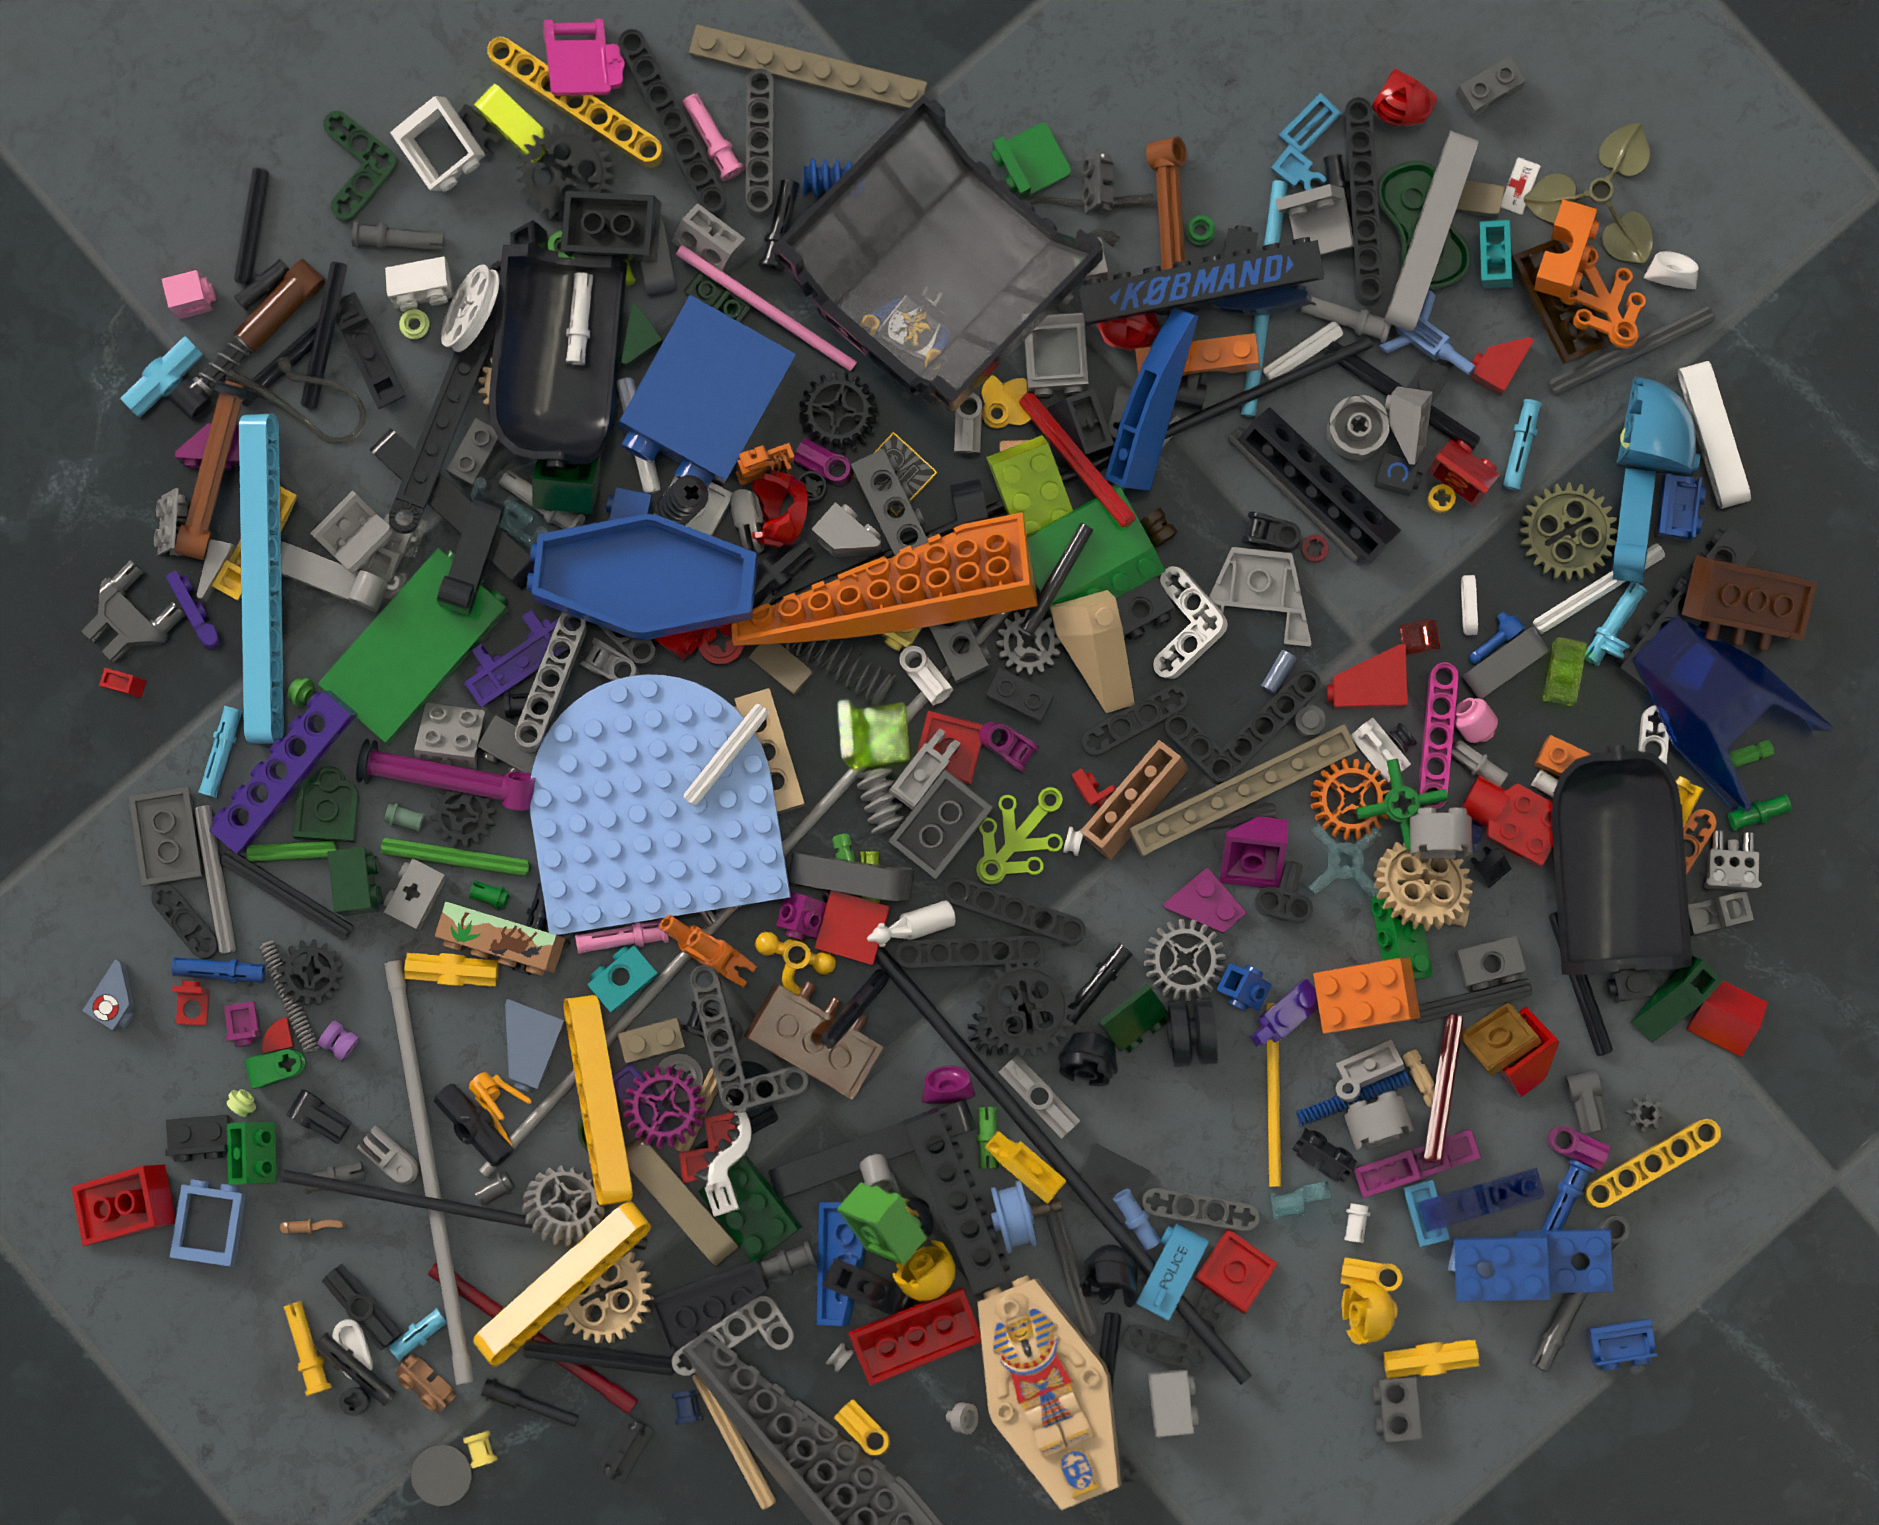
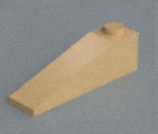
M1106 590L1050 606L1057 637L1064 645L1104 711L1109 713L1135 705L1116 598Z

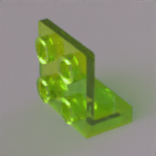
M850 700L838 701L841 756L852 770L910 759L907 709L903 702L857 709Z

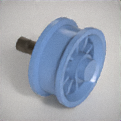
M1020 1180L1016 1181L1015 1187L999 1191L996 1187L991 1188L997 1211L991 1213L995 1231H1002L1007 1254L1012 1253L1013 1247L1028 1243L1032 1247L1037 1246L1032 1226L1035 1224L1034 1218L1048 1215L1052 1212L1063 1211L1060 1199L1053 1200L1048 1204L1045 1202L1030 1206L1029 1200L1026 1201Z

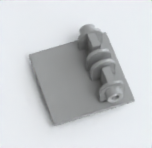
M179 488L167 492L157 501L156 516L160 517L159 529H156L154 534V546L158 547L157 555L170 551V555L181 556L174 553L178 536L176 532H179L180 527H176V523H186V519L177 517H187L188 501H186L185 495L178 494Z

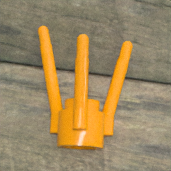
M482 1072L470 1082L469 1089L476 1096L475 1099L491 1114L495 1129L512 1146L508 1135L498 1119H504V1115L494 1103L500 1096L499 1088L501 1087L527 1104H531L532 1100L504 1082L499 1075L491 1077L487 1072Z

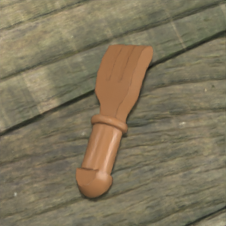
M312 1219L281 1223L280 1231L289 1234H312L314 1230L327 1227L344 1228L346 1224L340 1220H324L313 1223Z

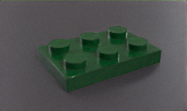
M746 1154L728 1169V1178L738 1209L716 1217L749 1260L753 1262L762 1259L800 1229L801 1225ZM705 1185L698 1193L711 1209ZM724 1186V1192L726 1195L727 1202L729 1205H731L727 1189ZM712 1191L716 1207L719 1209V1203L714 1191Z

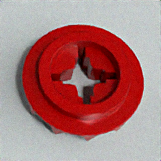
M731 623L704 629L698 638L697 646L706 660L716 665L729 664L740 657L745 645L734 646L732 638L726 642V652L719 645L712 644L718 639L717 629H719L724 637H732Z

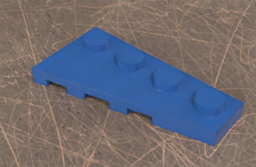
M819 1202L817 1325L849 1326L855 1300L822 1285L834 1258L862 1268L865 1256V1248L837 1210L843 1202Z

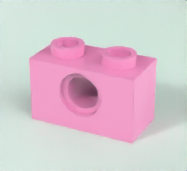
M197 270L162 279L168 307L179 320L214 311L212 302L216 301L213 285L212 283L209 284L207 277L203 278Z

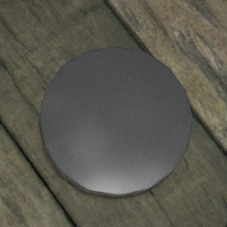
M447 1444L433 1445L422 1451L415 1459L411 1470V1482L416 1494L426 1503L435 1506L451 1505L462 1499L470 1489L473 1479L471 1463L466 1455L457 1447Z

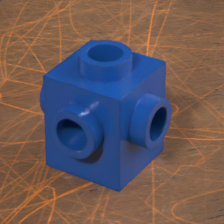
M1229 963L1217 991L1231 998L1229 1004L1242 1011H1245L1247 1007L1259 1011L1272 984L1262 978L1263 972L1252 966L1247 965L1246 969Z

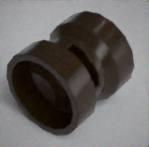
M1161 507L1140 521L1155 549L1178 533L1173 524L1167 523L1165 519L1166 514Z

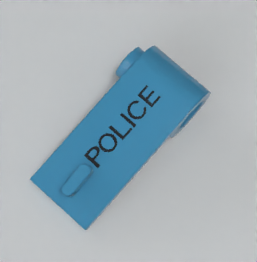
M1177 1223L1174 1228L1168 1226L1160 1242L1165 1246L1136 1302L1137 1305L1167 1321L1170 1320L1209 1243V1240Z

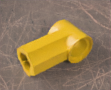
M1344 1257L1340 1284L1349 1285L1351 1283L1370 1282L1383 1287L1386 1292L1391 1293L1401 1285L1402 1274L1400 1269L1392 1264H1381ZM1391 1270L1395 1273L1397 1281L1394 1286L1386 1287L1381 1284L1379 1276L1382 1271Z
M854 1399L846 1404L834 1417L868 1454L882 1455L889 1449L891 1443L889 1434ZM878 1432L884 1438V1445L881 1449L875 1451L869 1447L868 1438L872 1433Z

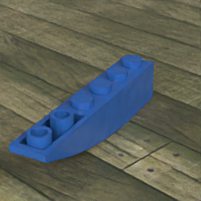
M1174 308L1157 335L1141 367L1120 421L1105 476L1106 480L1124 488L1151 490L1199 316L1179 308Z

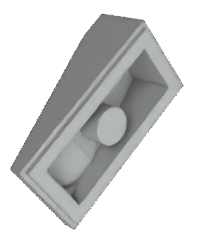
M213 539L209 541L197 591V598L202 602L206 603L215 589L212 584L225 561H229L236 548L233 544Z

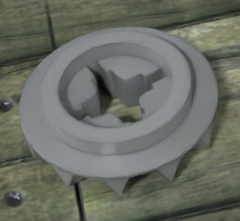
M673 1054L659 1063L661 1075H666L667 1066H674L676 1070L682 1069L686 1073L691 1071L687 1075L688 1077H694L693 1083L689 1086L690 1088L697 1085L702 1087L703 1072L701 1066L692 1057L685 1054ZM668 1083L656 1084V1088L661 1095L669 1088ZM679 1087L675 1102L689 1101L688 1095Z

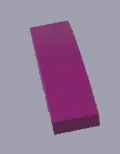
M1472 1128L1446 1137L1441 1162L1432 1163L1425 1160V1144L1355 1168L1354 1173L1363 1198L1482 1158Z

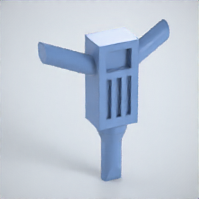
M1430 290L1427 292L1414 331L1411 332L1395 326L1397 334L1400 336L1379 345L1380 349L1385 353H1390L1411 343L1436 362L1439 358L1449 361L1467 375H1470L1476 368L1473 363L1455 351L1449 336L1428 322L1436 298L1435 294Z

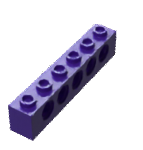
M332 691L317 692L307 703L309 709L303 716L298 715L290 723L288 735L284 739L279 738L269 750L271 755L266 762L261 761L253 768L250 773L252 779L246 786L243 784L239 786L231 796L234 801L227 809L222 808L212 819L215 824L209 831L236 854L246 852L247 846L255 841L358 715ZM318 715L325 721V728L322 732H318L314 727V720ZM298 739H302L306 744V751L303 755H299L295 750V743ZM279 762L284 763L287 767V774L283 779L276 773V766ZM261 785L265 786L268 790V797L264 802L257 796V790ZM242 808L249 814V821L245 825L238 819V813Z

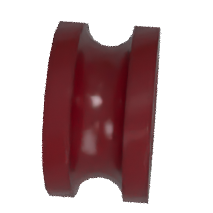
M1320 535L1308 536L1301 546L1303 558L1310 563L1323 561L1329 550L1328 542ZM1316 541L1315 545L1318 542L1322 545L1323 548L1319 551L1320 556L1314 557V553L1312 556L1309 555L1307 550L1310 548V542Z

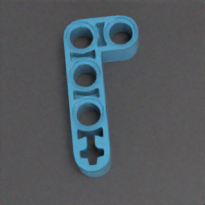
M1625 469L1613 563V580L1639 583L1644 581L1656 471Z

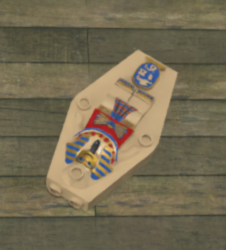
M1027 1275L1012 1281L1013 1288L1002 1292L1001 1288L998 1287L983 1293L985 1299L978 1302L988 1409L994 1425L1058 1507L1063 1510L1122 1485L1111 1378L1104 1361L1038 1278L1030 1280Z

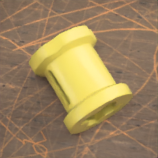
M489 1430L463 1438V1442L468 1444L473 1460L471 1463L472 1468L498 1460L497 1456L493 1455L488 1439L490 1436Z

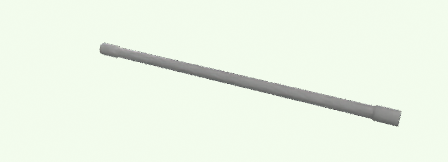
M402 960L384 963L388 989L392 998L425 1196L442 1199L406 995ZM428 1209L453 1354L452 1363L456 1385L472 1383L475 1381L470 1354L467 1350L444 1212Z

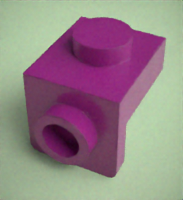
M255 1001L224 1006L228 1035H225L226 1042H235V1047L253 1045V1039L261 1038Z

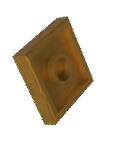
M1509 1001L1464 1030L1461 1035L1463 1044L1490 1077L1541 1044L1538 1035Z

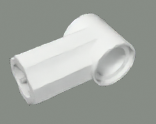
M909 646L902 651L900 655L902 668L930 703L934 706L946 700L954 689L928 658L924 650L918 646ZM922 658V663L918 667L909 668L913 659Z

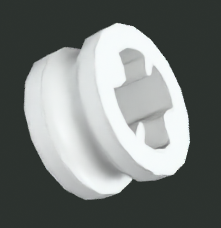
M1070 826L1063 853L1067 854L1068 851H1072L1074 856H1078L1083 835L1080 831H1074L1073 827Z

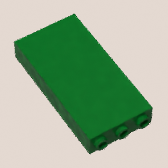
M437 548L318 683L325 691H332L358 713L356 718L388 746L392 744L423 709L425 704L430 701L472 653V649L484 640L509 611L503 605L507 600L494 588L491 592H488L482 585H480L469 616L439 606L437 602L439 588L444 576H448L455 556L449 549L444 553Z

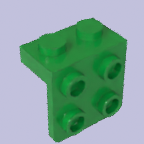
M1040 123L1007 141L1004 136L992 141L993 151L990 152V155L997 168H1003L1007 176L1004 178V181L1013 190L1012 194H1017L1019 200L1025 199L1068 177L1071 173V168L1046 123Z

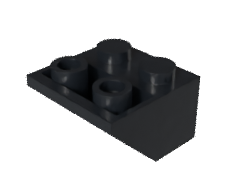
M1094 388L1067 397L1046 408L1088 459L1113 450L1114 442ZM1045 436L1058 470L1070 466Z

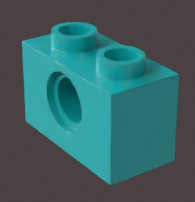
M627 945L624 946L613 956L615 962L607 968L604 965L600 966L589 976L592 981L587 985L612 1014L659 976L658 972L634 945L630 949ZM619 969H626L630 975L628 983L623 986L616 985L613 980L615 972Z

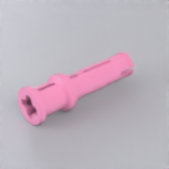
M692 94L685 98L681 104L688 112L693 124L708 148V158L714 160L721 172V180L728 181L744 171L745 166L743 163H739L731 150L733 147L731 142L724 140L699 94Z
M663 918L643 923L635 922L632 923V926L575 935L578 954L632 944L640 948L644 947L645 943L657 941L669 943L668 934L659 928Z

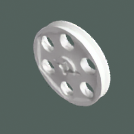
M483 264L479 265L467 275L459 286L449 305L442 326L441 341L445 347H452L455 352H461L475 340L482 330L498 294L500 278L496 270H489Z

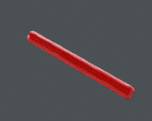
M1033 393L1024 394L1019 400L1023 410L1121 527H1129L1136 519L1134 513Z

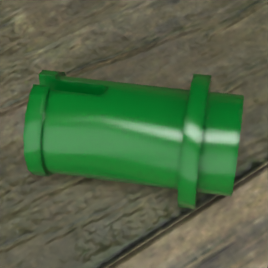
M476 880L473 882L469 893V899L493 905L496 910L499 908L505 909L510 897V892L506 891L505 887L496 888Z

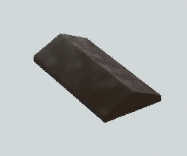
M1551 240L1512 255V264L1562 363L1567 364L1581 360L1608 347L1611 343L1603 332L1591 327L1585 330L1575 327L1573 318L1578 310L1587 309L1593 316L1597 317L1594 309L1578 302L1573 305H1567L1562 302L1560 297L1534 290L1536 277L1545 251L1556 254L1565 253L1558 240ZM1580 284L1579 289H1580L1581 291H1584L1583 288H1582V286H1581V284ZM1579 317L1581 321L1587 322L1586 318Z

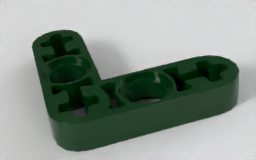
M333 111L327 114L324 119V130L332 140L362 163L331 202L334 216L339 221L348 223L359 216L394 174L398 162L396 156L388 147L348 115L341 111ZM341 119L343 120L344 128L350 132L346 142L342 141L346 138L343 132L339 129H336L334 132L332 131L333 126L331 122L333 120L339 122ZM364 136L369 141L368 147L361 152L354 150L352 147L354 139ZM375 146L379 147L375 149V152L384 159L389 156V167L381 166L380 169L378 168L379 163L371 156ZM363 177H367L373 182L371 190L365 193L359 192L356 188V183ZM352 190L356 197L362 200L358 203L354 199L350 203L352 211L350 213L344 211L340 214L339 204L341 202L347 204L352 199L351 195L348 194Z

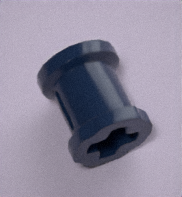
M698 1389L672 1393L678 1418L675 1419L676 1424L703 1420V1416L699 1414L696 1395L699 1394Z

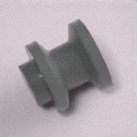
M1315 705L1302 707L1294 718L1295 730L1298 734L1307 738L1317 736L1326 723L1324 712Z

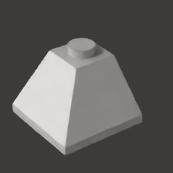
M1397 386L1392 395L1387 396L1385 409L1389 413V425L1408 463L1415 465L1426 450L1433 392Z

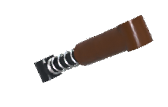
M305 259L296 262L288 270L279 286L234 331L236 334L234 336L235 340L232 343H227L225 351L218 353V358L213 363H208L209 367L203 373H199L193 380L187 378L173 390L169 400L190 420L200 416L212 401L210 394L213 393L212 389L215 387V381L221 382L226 374L231 375L230 370L236 364L240 365V360L245 355H250L249 350L256 353L305 301L313 298L322 289L326 279Z

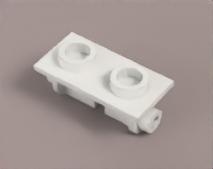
M1374 718L1365 722L1350 735L1353 742L1375 769L1381 771L1380 775L1387 779L1388 783L1391 780L1386 761L1398 758L1401 772L1411 765Z

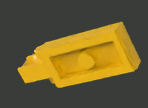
M1000 1131L985 1146L1002 1166L1047 1204L1066 1183V1179L1021 1141L1018 1144L1012 1140L1010 1141Z

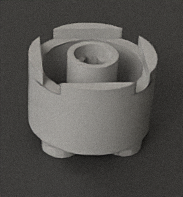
M1367 395L1352 396L1340 401L1333 409L1327 424V438L1331 447L1342 457L1356 461H1363L1374 456L1382 448L1389 434V418L1385 407L1378 400ZM1360 422L1364 425L1363 429L1356 433L1353 431V425H1357Z
M1420 808L1417 814L1410 817L1411 856L1415 857L1418 852H1421V858L1451 859L1456 858V852L1464 851V857L1472 855L1471 816L1467 815L1466 808L1448 809V813H1436L1435 808Z
M1395 1091L1379 1095L1378 1100L1371 1104H1367L1366 1100L1351 1104L1347 1110L1348 1113L1344 1115L1356 1151H1361L1363 1144H1366L1368 1150L1399 1140V1134L1405 1130L1407 1136L1414 1133L1403 1097L1397 1096Z

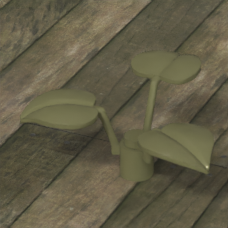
M1633 123L1623 126L1611 133L1603 141L1599 150L1600 163L1607 168L1613 169L1605 178H1597L1592 181L1589 190L1575 195L1576 185L1570 177L1561 173L1550 174L1539 180L1532 190L1524 196L1526 206L1540 219L1555 223L1562 199L1576 203L1575 201L1590 197L1595 204H1606L1615 220L1614 223L1606 226L1603 232L1602 242L1607 253L1620 261L1639 264L1647 262L1652 250V231L1649 222L1642 214L1636 211H1629L1620 219L1611 201L1614 189L1610 182L1618 171L1624 176L1631 177L1641 173L1648 165L1650 149L1642 124Z

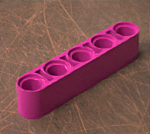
M1447 662L1436 665L1428 677L1418 795L1425 793L1427 790L1438 791L1446 789L1448 795L1458 671L1455 666ZM1439 670L1447 671L1451 676L1450 684L1442 685L1438 683L1436 672ZM1436 700L1446 702L1448 713L1445 715L1437 714L1433 710V702ZM1431 731H1442L1445 735V743L1442 745L1434 744L1430 739ZM1428 761H1439L1443 767L1442 773L1440 775L1431 774L1427 769ZM1446 801L1440 802L1437 805L1421 806L1420 808H1435L1437 811Z

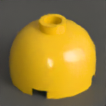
M931 1241L932 1246L922 1247L917 1250L904 1265L896 1263L898 1271L896 1274L893 1272V1278L908 1297L918 1301L933 1300L946 1294L952 1285L956 1273L955 1262L942 1242Z
M1358 1282L1349 1284L1351 1288H1345L1342 1297L1343 1321L1349 1318L1351 1329L1346 1330L1349 1338L1357 1345L1369 1344L1383 1339L1389 1334L1397 1317L1398 1309L1396 1302L1391 1299V1296L1383 1287L1374 1283Z

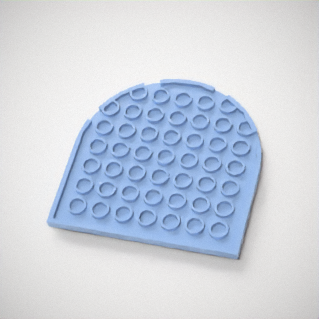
M666 675L630 676L608 682L587 692L572 703L551 726L537 752L532 768L531 779L532 777L535 778V785L530 803L532 828L550 934L561 935L665 918L667 915L679 916L791 897L772 776L763 746L755 733L697 805L690 804L683 797L687 789L744 719L738 710L724 698L708 688L678 677Z

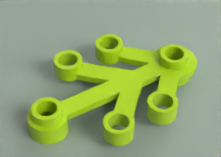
M1053 787L1043 789L1038 797L1039 805L1017 830L1014 814L1017 806L1016 799L1012 795H1003L999 799L998 806L1003 815L1005 845L996 854L994 834L997 831V823L992 818H986L979 827V831L983 835L984 857L979 860L976 868L977 875L982 882L994 885L1001 882L1006 874L1029 873L1035 876L1042 872L1043 862L1038 857H1030L1027 861L1006 862L1014 852L1035 850L1058 852L1061 850L1063 840L1058 834H1050L1043 838L1026 839L1048 812H1055L1061 807L1062 795L1059 790ZM1053 795L1056 798V803L1053 806L1046 805L1044 802L1046 796ZM1004 799H1011L1013 801L1011 809L1006 810L1002 807ZM985 822H991L994 825V829L992 832L987 833L982 829V825ZM1053 837L1057 838L1060 842L1059 847L1055 849L1048 845V840ZM1034 860L1040 864V869L1036 872L1031 871L1028 867L1029 863ZM989 864L996 865L998 871L995 875L987 874L986 867Z

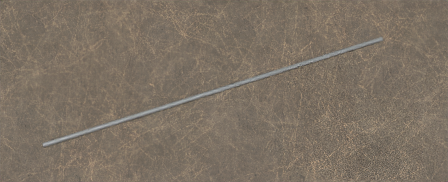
M1176 415L1169 424L1181 420V418ZM1172 437L1167 438V439L1164 440V443H1163L1162 448L1167 444V442H1168ZM1115 483L1111 485L1112 488L1119 486ZM1011 611L993 614L978 629V632L974 634L978 645L986 640ZM967 641L957 653H967L971 647L970 642ZM946 664L940 670V673L948 681L952 674ZM922 691L783 840L784 857L857 779L854 776L863 773L929 700ZM733 907L722 908L714 915L717 922L714 924L710 919L713 925L708 926L706 924L702 930L712 936L736 909H733ZM681 951L605 1033L607 1049L618 1038V1033L624 1032L692 958L691 956ZM574 1068L509 1137L514 1150L575 1085ZM487 1161L479 1171L489 1178L498 1167H492Z

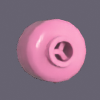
M1467 698L1456 706L1454 725L1468 742H1486L1494 736L1498 725V718L1483 699Z

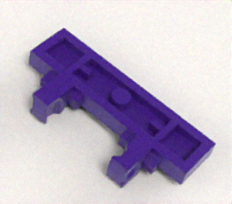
M532 610L524 614L522 618L532 632L526 635L528 638L526 641L501 658L499 655L491 658L482 643L472 649V652L480 662V664L474 667L478 673L464 683L481 708L539 670L558 619L550 624L548 619L540 622ZM567 621L564 627L569 631H575L570 622ZM558 647L554 651V656L557 658L566 652L568 648Z

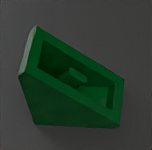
M633 304L631 306L621 360L624 369H631L657 351L663 344L661 337L639 306Z

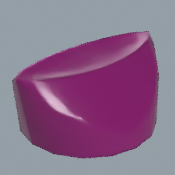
M938 1067L930 1071L925 1077L922 1096L923 1103H953L976 1096L970 1075L960 1067Z

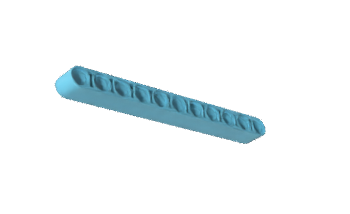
M274 414L243 415L239 422L244 736L249 744H274L279 738L283 739L279 424Z

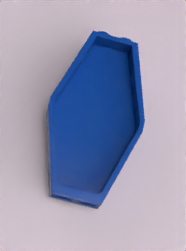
M640 514L538 534L537 544L532 543L530 560L535 562L534 573L528 574L527 591H532L531 594L534 601L627 637L649 640L752 619L758 564L757 553L654 514Z

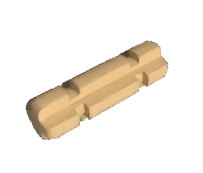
M1413 1049L1405 1053L1402 1059L1406 1066L1410 1067L1411 1070L1409 1072L1420 1093L1423 1092L1425 1095L1423 1097L1428 1107H1432L1435 1083L1425 1064L1421 1063L1420 1060L1422 1058L1419 1052Z

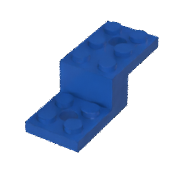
M1611 1229L1518 1231L1516 1237L1454 1238L1456 1301L1550 1299L1551 1293L1613 1292ZM1577 1253H1584L1589 1257L1590 1264L1584 1269H1578L1573 1265L1572 1257ZM1489 1261L1493 1263L1496 1269L1494 1275L1491 1277L1480 1275L1477 1267L1481 1262Z

